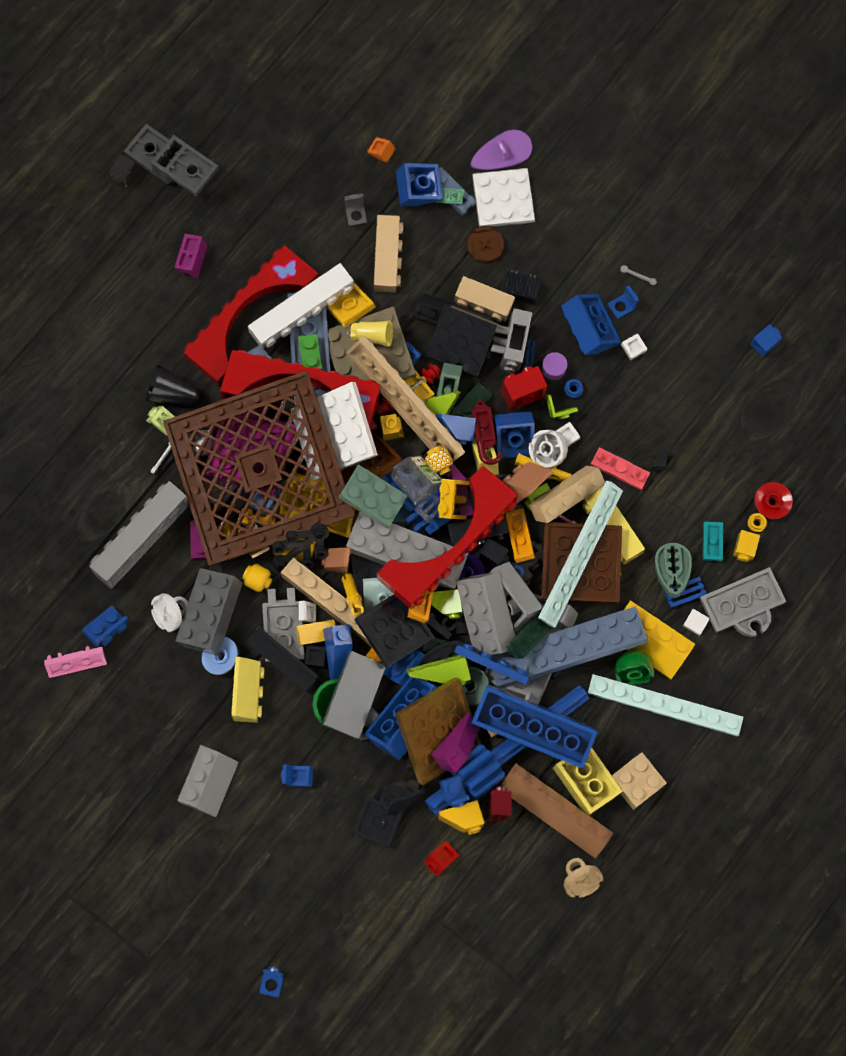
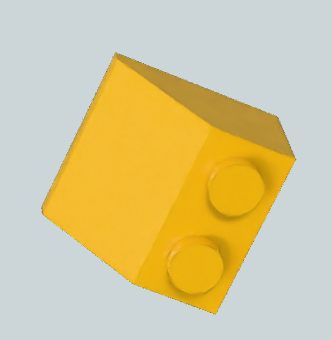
M478 800L460 807L440 811L438 814L439 820L463 833L468 832L469 835L480 832L484 825Z

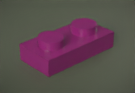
M190 521L191 560L206 559L195 521Z

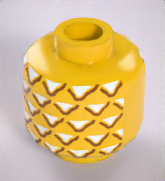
M437 446L427 452L428 455L425 457V461L433 473L439 472L440 475H443L450 471L449 467L453 464V459L447 448Z

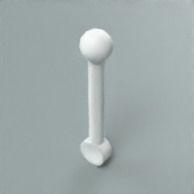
M170 442L166 451L152 468L151 473L155 474L158 467L172 449Z

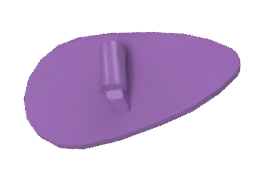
M520 130L505 131L479 149L471 161V166L477 170L490 171L521 164L531 155V139Z

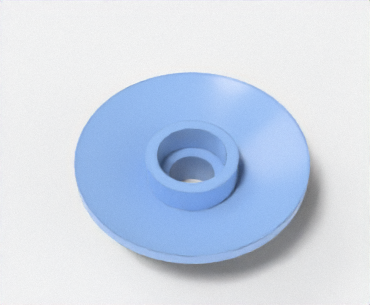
M225 637L219 656L205 652L202 653L204 668L214 675H222L229 672L235 665V659L238 657V648L231 639Z

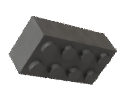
M200 568L175 641L185 648L219 656L242 582L235 576Z

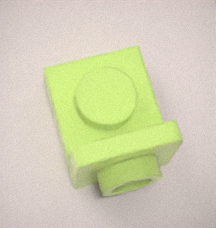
M163 406L153 407L148 413L149 417L146 421L152 423L167 436L163 421L174 416Z

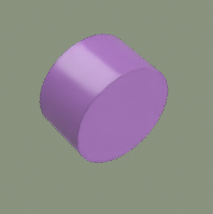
M556 352L548 354L542 364L544 376L551 380H558L564 376L567 369L566 358Z

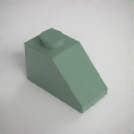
M444 363L437 395L458 391L463 366Z

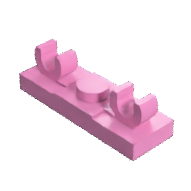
M86 646V651L74 652L63 656L61 653H58L57 658H51L48 655L47 660H44L49 678L107 664L103 648L99 647L90 650L89 646Z

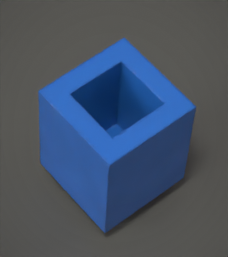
M769 324L752 339L750 344L764 357L780 343L783 337L776 327H772Z

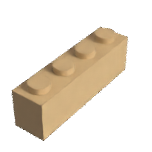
M377 215L374 292L396 293V286H400L401 275H397V269H401V258L398 257V251H402V240H399V234H403V223H399L400 216Z
M585 466L528 505L536 521L549 523L604 486L605 481L599 467Z

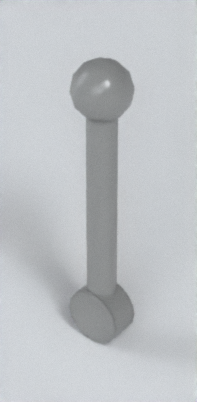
M625 265L621 267V273H629L650 282L651 285L657 283L655 278L650 279L629 270Z

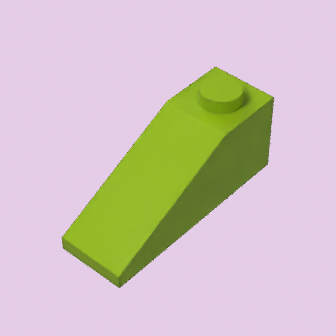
M461 655L406 669L409 677L439 683H446L455 677L460 678L462 685H465L466 681L471 680L466 658Z

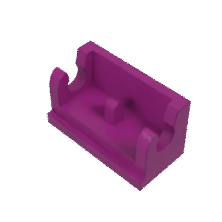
M190 234L184 235L174 267L183 276L188 273L192 278L198 279L208 246L203 237Z

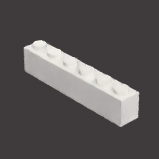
M341 263L248 325L249 333L261 349L271 347L276 342V339L281 336H287L292 328L303 325L307 318L319 314L326 305L334 304L342 294L347 295L354 287V280Z

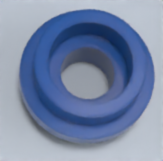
M572 379L565 384L564 391L568 397L577 398L583 392V385L580 381ZM571 387H576V388H577V391H576V392H572V391L570 390V388H571Z

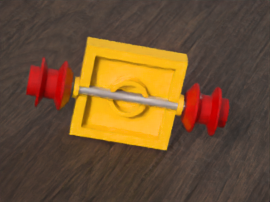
M429 364L428 370L422 369V377L415 370L417 376L404 380L405 383L411 386L412 391L417 397L424 401L435 396L426 383L433 385L435 378L440 380L441 371L436 365ZM382 398L383 403H377L375 411L379 416H386L388 412L394 413L393 406L386 398Z

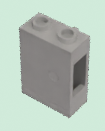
M513 309L508 327L498 325L495 332L506 334V339L494 336L491 351L503 354L500 369L504 370L505 373L513 374L519 372L523 362L532 312Z

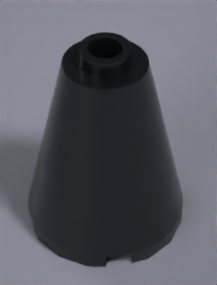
M157 364L145 400L192 406L193 403H197L200 393L197 392L198 388Z

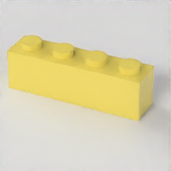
M603 486L583 499L582 508L586 514H590ZM615 506L606 525L622 526L621 562L625 565L643 554L645 548L618 507Z

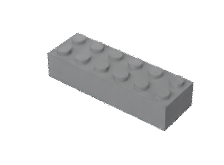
M170 481L167 484H162L158 488L153 499L149 498L145 502L141 512H136L131 517V522L127 527L123 526L118 531V536L105 545V550L91 560L90 568L94 575L112 589L188 508L187 496Z
M359 512L346 548H350L352 554L385 565L390 559L406 563L431 560L446 553L453 546L393 523L387 529L367 515ZM469 552L464 555L465 559L460 565H455L451 569V574L445 580L442 578L437 583L439 587L455 590L456 581L460 577Z

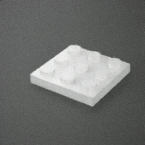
M527 168L473 174L479 228L534 223Z

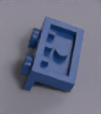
M110 606L84 627L82 632L97 648L102 644L106 646L113 639L112 636L116 633H122L127 628L128 617L126 615L122 617L113 606Z
M415 650L387 669L385 668L383 675L403 686L410 678L406 669L418 666L425 654Z

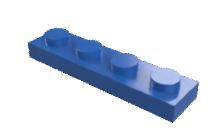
M467 643L457 645L455 653L527 685L532 678L527 675L528 671L517 667V670L509 667V662L502 659L498 662L492 659L493 655L482 651L478 653L474 651L475 647Z

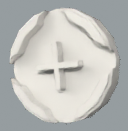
M164 593L154 597L151 605H153L151 611L157 625L161 629H166L167 632L178 629L185 614L188 601L183 597L172 598ZM177 603H179L182 606L183 611L180 610Z

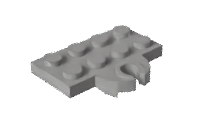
M770 567L700 597V601L716 633L734 626L739 633L748 637H755L757 635L756 631L750 627L751 622H758L760 624V632L764 633L771 623L770 609L786 603L785 597Z

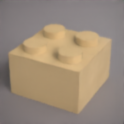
M642 752L612 775L622 790L620 794L633 810L667 784Z

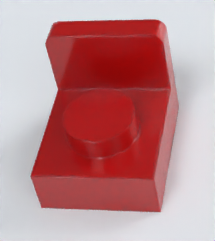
M445 841L427 857L424 863L431 872L438 876L457 859L459 854Z

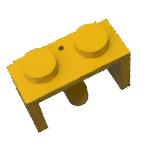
M442 479L439 488L441 493L440 504L438 505L440 518L466 520L465 515L455 514L456 503H466L465 496L457 495V484L469 485V481Z

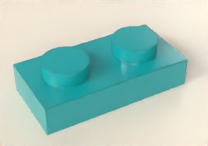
M703 522V561L723 560V522Z

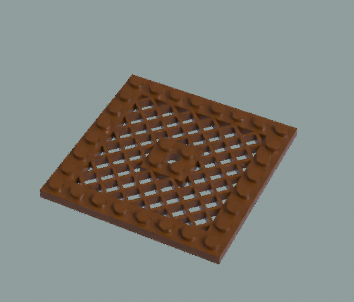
M308 370L163 421L209 566L273 545L276 541H286V532L310 530L312 525L316 523L329 526L356 516L353 507L338 498L345 487V482ZM282 401V403H281V405H280L279 408L276 407V406H274V405H272V404H275V403H277V402ZM288 401L295 404L291 414L284 411ZM265 407L262 414L255 412V410ZM270 407L277 410L273 420L265 417ZM298 409H300L303 419L295 416ZM281 413L289 416L285 426L277 422ZM246 414L243 421L236 418L240 415ZM251 414L260 417L255 426L247 423ZM293 419L301 422L297 432L289 428ZM228 420L225 427L218 424L220 422ZM233 420L241 423L237 433L229 429ZM263 420L271 423L267 432L259 429ZM275 425L283 428L279 438L271 435ZM210 426L207 433L201 431V429ZM216 426L223 429L219 439L211 436ZM245 426L253 429L249 439L241 435ZM304 427H306L309 438L301 434ZM287 431L295 434L291 444L283 441ZM227 432L235 435L231 445L223 442ZM257 432L265 435L261 445L253 441ZM197 433L205 436L201 446L193 442ZM269 437L277 441L274 449L271 443L266 445ZM299 437L307 440L303 450L295 447ZM239 438L247 441L243 451L235 448ZM209 439L217 442L213 451L205 448ZM281 443L289 447L285 456L277 453ZM221 444L229 447L225 457L217 454ZM251 444L258 447L256 449L248 451ZM192 445H194V446H196V447L199 448V450H198L196 456H195V453H194V450H193ZM310 445H312L314 455L307 452ZM293 449L301 452L297 462L289 459ZM233 450L241 453L234 456L236 463L229 460ZM203 451L211 454L207 464L199 460ZM305 455L313 458L309 468L301 465ZM215 456L223 460L219 469L211 466ZM276 456L283 459L280 467L278 465ZM287 461L295 465L291 475L283 471ZM227 462L235 466L231 475L223 472ZM198 463L205 466L202 474L200 472ZM262 463L264 466L263 471L259 474L255 473L254 466ZM316 463L318 464L321 474L313 471ZM299 467L307 471L303 480L295 477ZM209 468L217 472L213 481L205 478ZM238 470L242 481L234 478ZM311 473L319 476L315 486L307 483ZM221 474L229 478L225 487L216 484ZM282 474L289 477L285 487L278 484V482L283 481ZM293 479L301 483L297 493L289 489ZM233 480L241 484L237 493L228 490ZM204 481L211 484L208 491H206ZM322 481L324 482L326 492L319 489ZM270 485L267 493L259 490ZM305 485L313 489L309 499L300 495ZM275 486L283 489L279 499L271 496ZM214 487L223 490L218 500L210 496ZM244 488L246 493L252 492L249 499L240 496ZM317 491L325 495L321 505L312 501ZM257 492L265 496L261 505L252 502ZM287 492L295 495L291 505L282 501ZM226 493L235 496L230 506L222 502ZM269 498L277 502L273 511L264 508ZM298 498L307 501L303 511L294 507ZM209 499L217 502L213 510ZM238 499L247 502L242 512L234 508ZM251 504L259 508L254 518L246 514ZM280 504L289 508L285 517L276 514ZM310 504H313V505L319 507V508H316V509L307 511L308 508H309V506H310ZM220 505L229 508L224 518L216 514ZM262 510L271 514L266 524L258 520ZM292 510L301 513L289 518ZM232 511L241 514L236 524L228 520ZM274 516L282 519L281 521L271 524ZM215 517L222 520V523L219 528L217 526ZM244 517L252 520L248 530L240 526ZM256 522L264 526L253 530ZM226 523L234 526L230 536L222 533ZM238 529L246 532L241 535L235 536ZM221 535L228 539L222 541Z

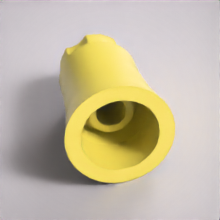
M391 320L352 323L350 336L352 341H358L365 335L373 344L390 347L393 339Z

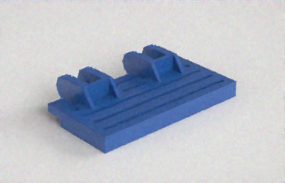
M404 464L381 478L408 495L402 505L409 513L414 510L416 511L405 520L406 524L416 520L418 524L414 526V532H419L425 528L431 535L453 520L439 517L438 505L440 502Z

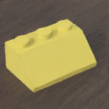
M236 657L232 702V718L234 721L257 723L258 717L262 716V706H259V698H263V686H260V679H264L265 667H261L260 661Z
M592 748L583 769L563 760L553 767L581 810L587 815H591L622 793V790Z

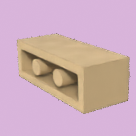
M463 276L454 298V302L458 305L490 315L494 321H503L505 323L515 301L514 296Z

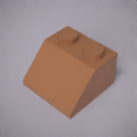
M528 462L524 466L519 464L512 470L514 474L512 476L510 474L507 475L502 482L518 495V503L530 495L553 472L551 469Z

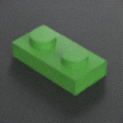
M317 334L298 336L302 365L309 368L318 367L322 370Z

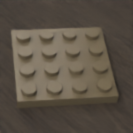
M394 306L362 317L354 322L391 320L393 339L390 347L374 344V347L380 354L385 356L387 362L398 371L399 376L403 380L417 376ZM343 325L328 329L329 352L335 371L344 376L353 375L362 380H369L346 354L357 342L351 340V325L346 328Z

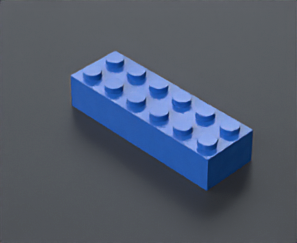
M489 684L485 688L472 721L475 725L582 769L599 730Z

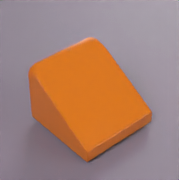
M376 137L367 152L387 163L395 151V147L391 141Z

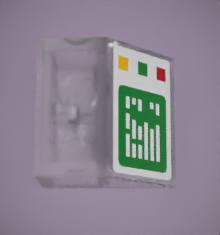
M421 455L404 459L393 467L391 476L415 505L437 491L442 482L441 477L431 471Z

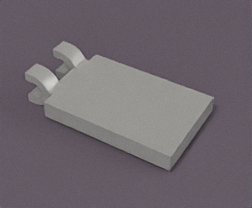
M287 588L288 600H276V590L267 589L268 603H262L264 631L296 658L305 660L304 645L299 646L296 626L303 625V622L299 621V601L295 600V588Z

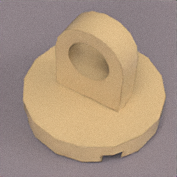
M580 858L571 859L566 865L568 877L565 879L564 888L570 897L577 895L579 898L588 896L595 892L600 886V881H603L600 869L592 865L586 866ZM578 865L581 866L580 868H578V869H576V870H574V871L572 872V870H573V868H574L575 866H578Z

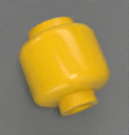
M259 564L249 565L242 577L245 586L256 592H261L264 588L268 589L272 583L270 570Z

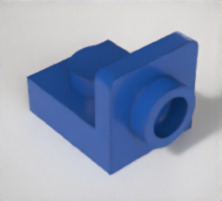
M460 775L439 781L447 805L456 808L465 805V801L470 800L469 795L465 794Z

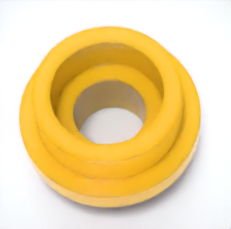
M754 513L748 519V527L754 532H761L767 526L766 518L760 513ZM758 520L760 522V526H756L754 524V521Z

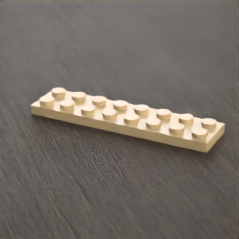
M364 335L346 352L369 380H374L380 384V393L430 450L437 446L445 447L448 449L453 461L465 453L461 444L437 420L436 415L430 412L424 405L423 400L417 397L412 391L411 386L404 382L399 376L398 371L391 367L385 356L378 352L371 340L367 339Z

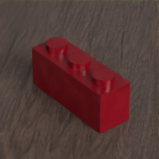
M495 787V790H492L488 797V821H508L511 817L512 791H507L506 787Z

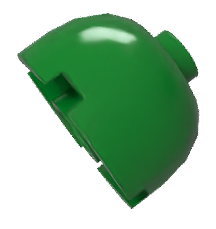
M631 649L623 653L615 663L616 680L622 683L623 680L629 681V685H641L649 682L650 677H654V667L651 658L646 653L637 649Z

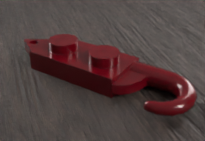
M479 399L475 409L472 410L473 418L476 419L475 434L479 458L484 464L494 465L501 460L502 452H498V456L495 459H489L486 455V450L495 446L496 437L491 407H487Z

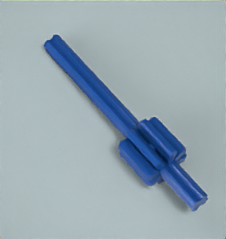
M579 685L548 709L568 716L590 698L586 690L582 689ZM509 738L492 751L486 750L485 746L479 744L471 750L468 759L456 773H450L453 776L460 775L465 794L469 795L471 800L476 801L505 778V773L500 768L501 765L527 746ZM442 789L425 800L428 808L435 815L448 806Z

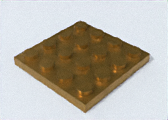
M455 677L395 713L417 781L421 785L426 784L446 771L439 767L431 755L467 713L471 714L460 678ZM478 733L472 749L481 744Z

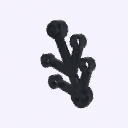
M316 523L312 525L310 530H291L286 532L287 542H274L273 552L281 554L285 549L292 550L286 555L274 556L272 559L273 568L277 572H282L292 558L303 552L302 565L307 569H312L314 562L311 558L310 545L316 541L315 557L317 559L326 558L327 553L324 547V539L329 535L328 528L322 523ZM298 538H306L305 540L297 541Z

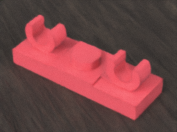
M600 447L590 464L593 467H599V470L639 490H642L650 472Z

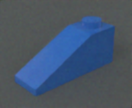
M350 624L323 629L330 680L339 679L348 653L352 651L353 643Z

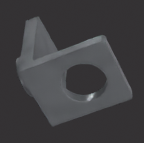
M363 194L346 196L345 209L349 226L367 224ZM355 211L362 214V218L358 221L351 218V214Z

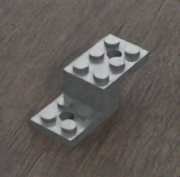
M147 124L124 150L126 156L168 185L173 180L195 196L199 194L219 169L217 164L175 135L169 140ZM149 145L155 147V150L151 153L145 151V148ZM190 167H195L197 172L189 174L187 170Z

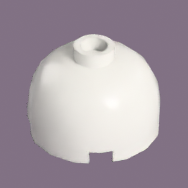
M540 430L534 434V438L529 444V455L535 464L537 461L541 466L548 468L555 467L564 461L567 456L568 445L562 434L554 430Z

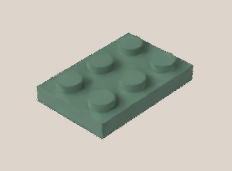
M358 464L338 498L388 529L408 495Z

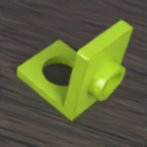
M545 395L550 417L564 419L570 417L569 413L578 411L577 407H571L555 412L551 395Z

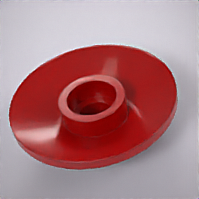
M769 482L763 484L757 490L754 502L757 511L764 517L780 519L791 510L793 499L787 487L777 482ZM769 500H774L775 505H770Z

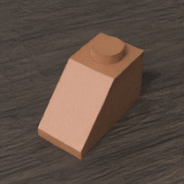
M328 549L326 558L322 559L325 572L347 574L351 549Z

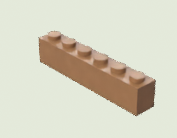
M518 764L514 765L500 785V787H506L507 791H512V799L594 858L599 855L613 835L610 830Z

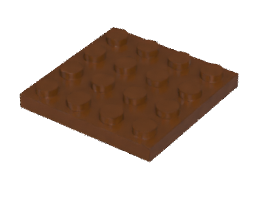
M545 523L541 600L548 599L584 524ZM605 526L569 601L620 602L622 526Z

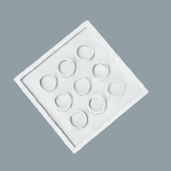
M350 382L317 397L341 470L378 455L356 382ZM298 409L295 416L303 419L300 409ZM293 419L296 431H298L301 422ZM304 427L301 434L309 438L306 427ZM299 437V441L303 450L307 443V440ZM310 445L307 452L314 455L312 445ZM305 455V461L308 468L310 467L313 458ZM316 463L313 471L321 474L318 464ZM311 473V480L319 479V476Z

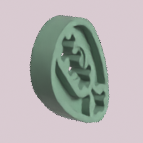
M667 543L656 552L654 561L655 571L665 592L670 597L676 598L681 596L687 587L691 573L692 558L688 549L683 545ZM670 549H674V552H676L674 560L677 561L675 563V574L672 573V563L669 562L671 560ZM674 580L675 585L678 588L677 591H674L672 588Z

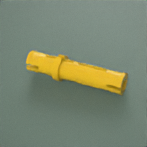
M519 453L515 465L522 464L524 466L528 462H534L531 458ZM556 466L548 467L553 472L548 477L549 480L554 479L563 482L572 475L557 469Z
M347 573L344 574L345 577L342 576V582L347 595L346 601L351 608V613L354 616L361 615L360 611L361 613L364 612L362 597L358 593L353 575Z

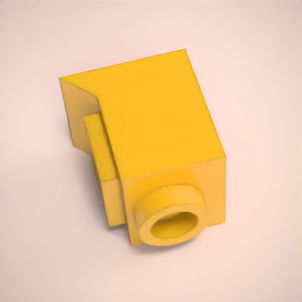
M396 414L380 416V426H382L384 441L404 437L401 419L396 417Z

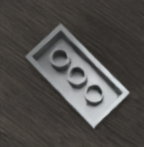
M499 572L474 575L456 581L471 644L475 647L474 651L478 653L484 651L492 655L517 648Z

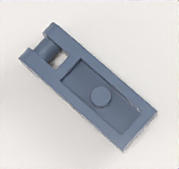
M442 167L439 168L441 188L464 190ZM465 190L463 194L465 202L462 204L450 203L461 215H464L469 207H473L476 204V200Z

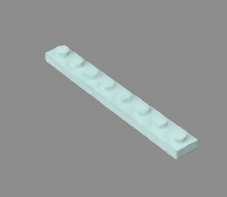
M610 481L605 482L538 617L551 627H556L623 490Z
M594 674L592 675L587 693L737 737L739 736L743 721L742 716Z

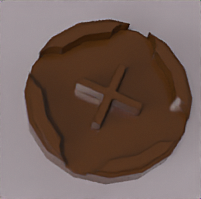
M491 227L475 229L467 240L469 255L480 263L496 261L504 249L502 235Z

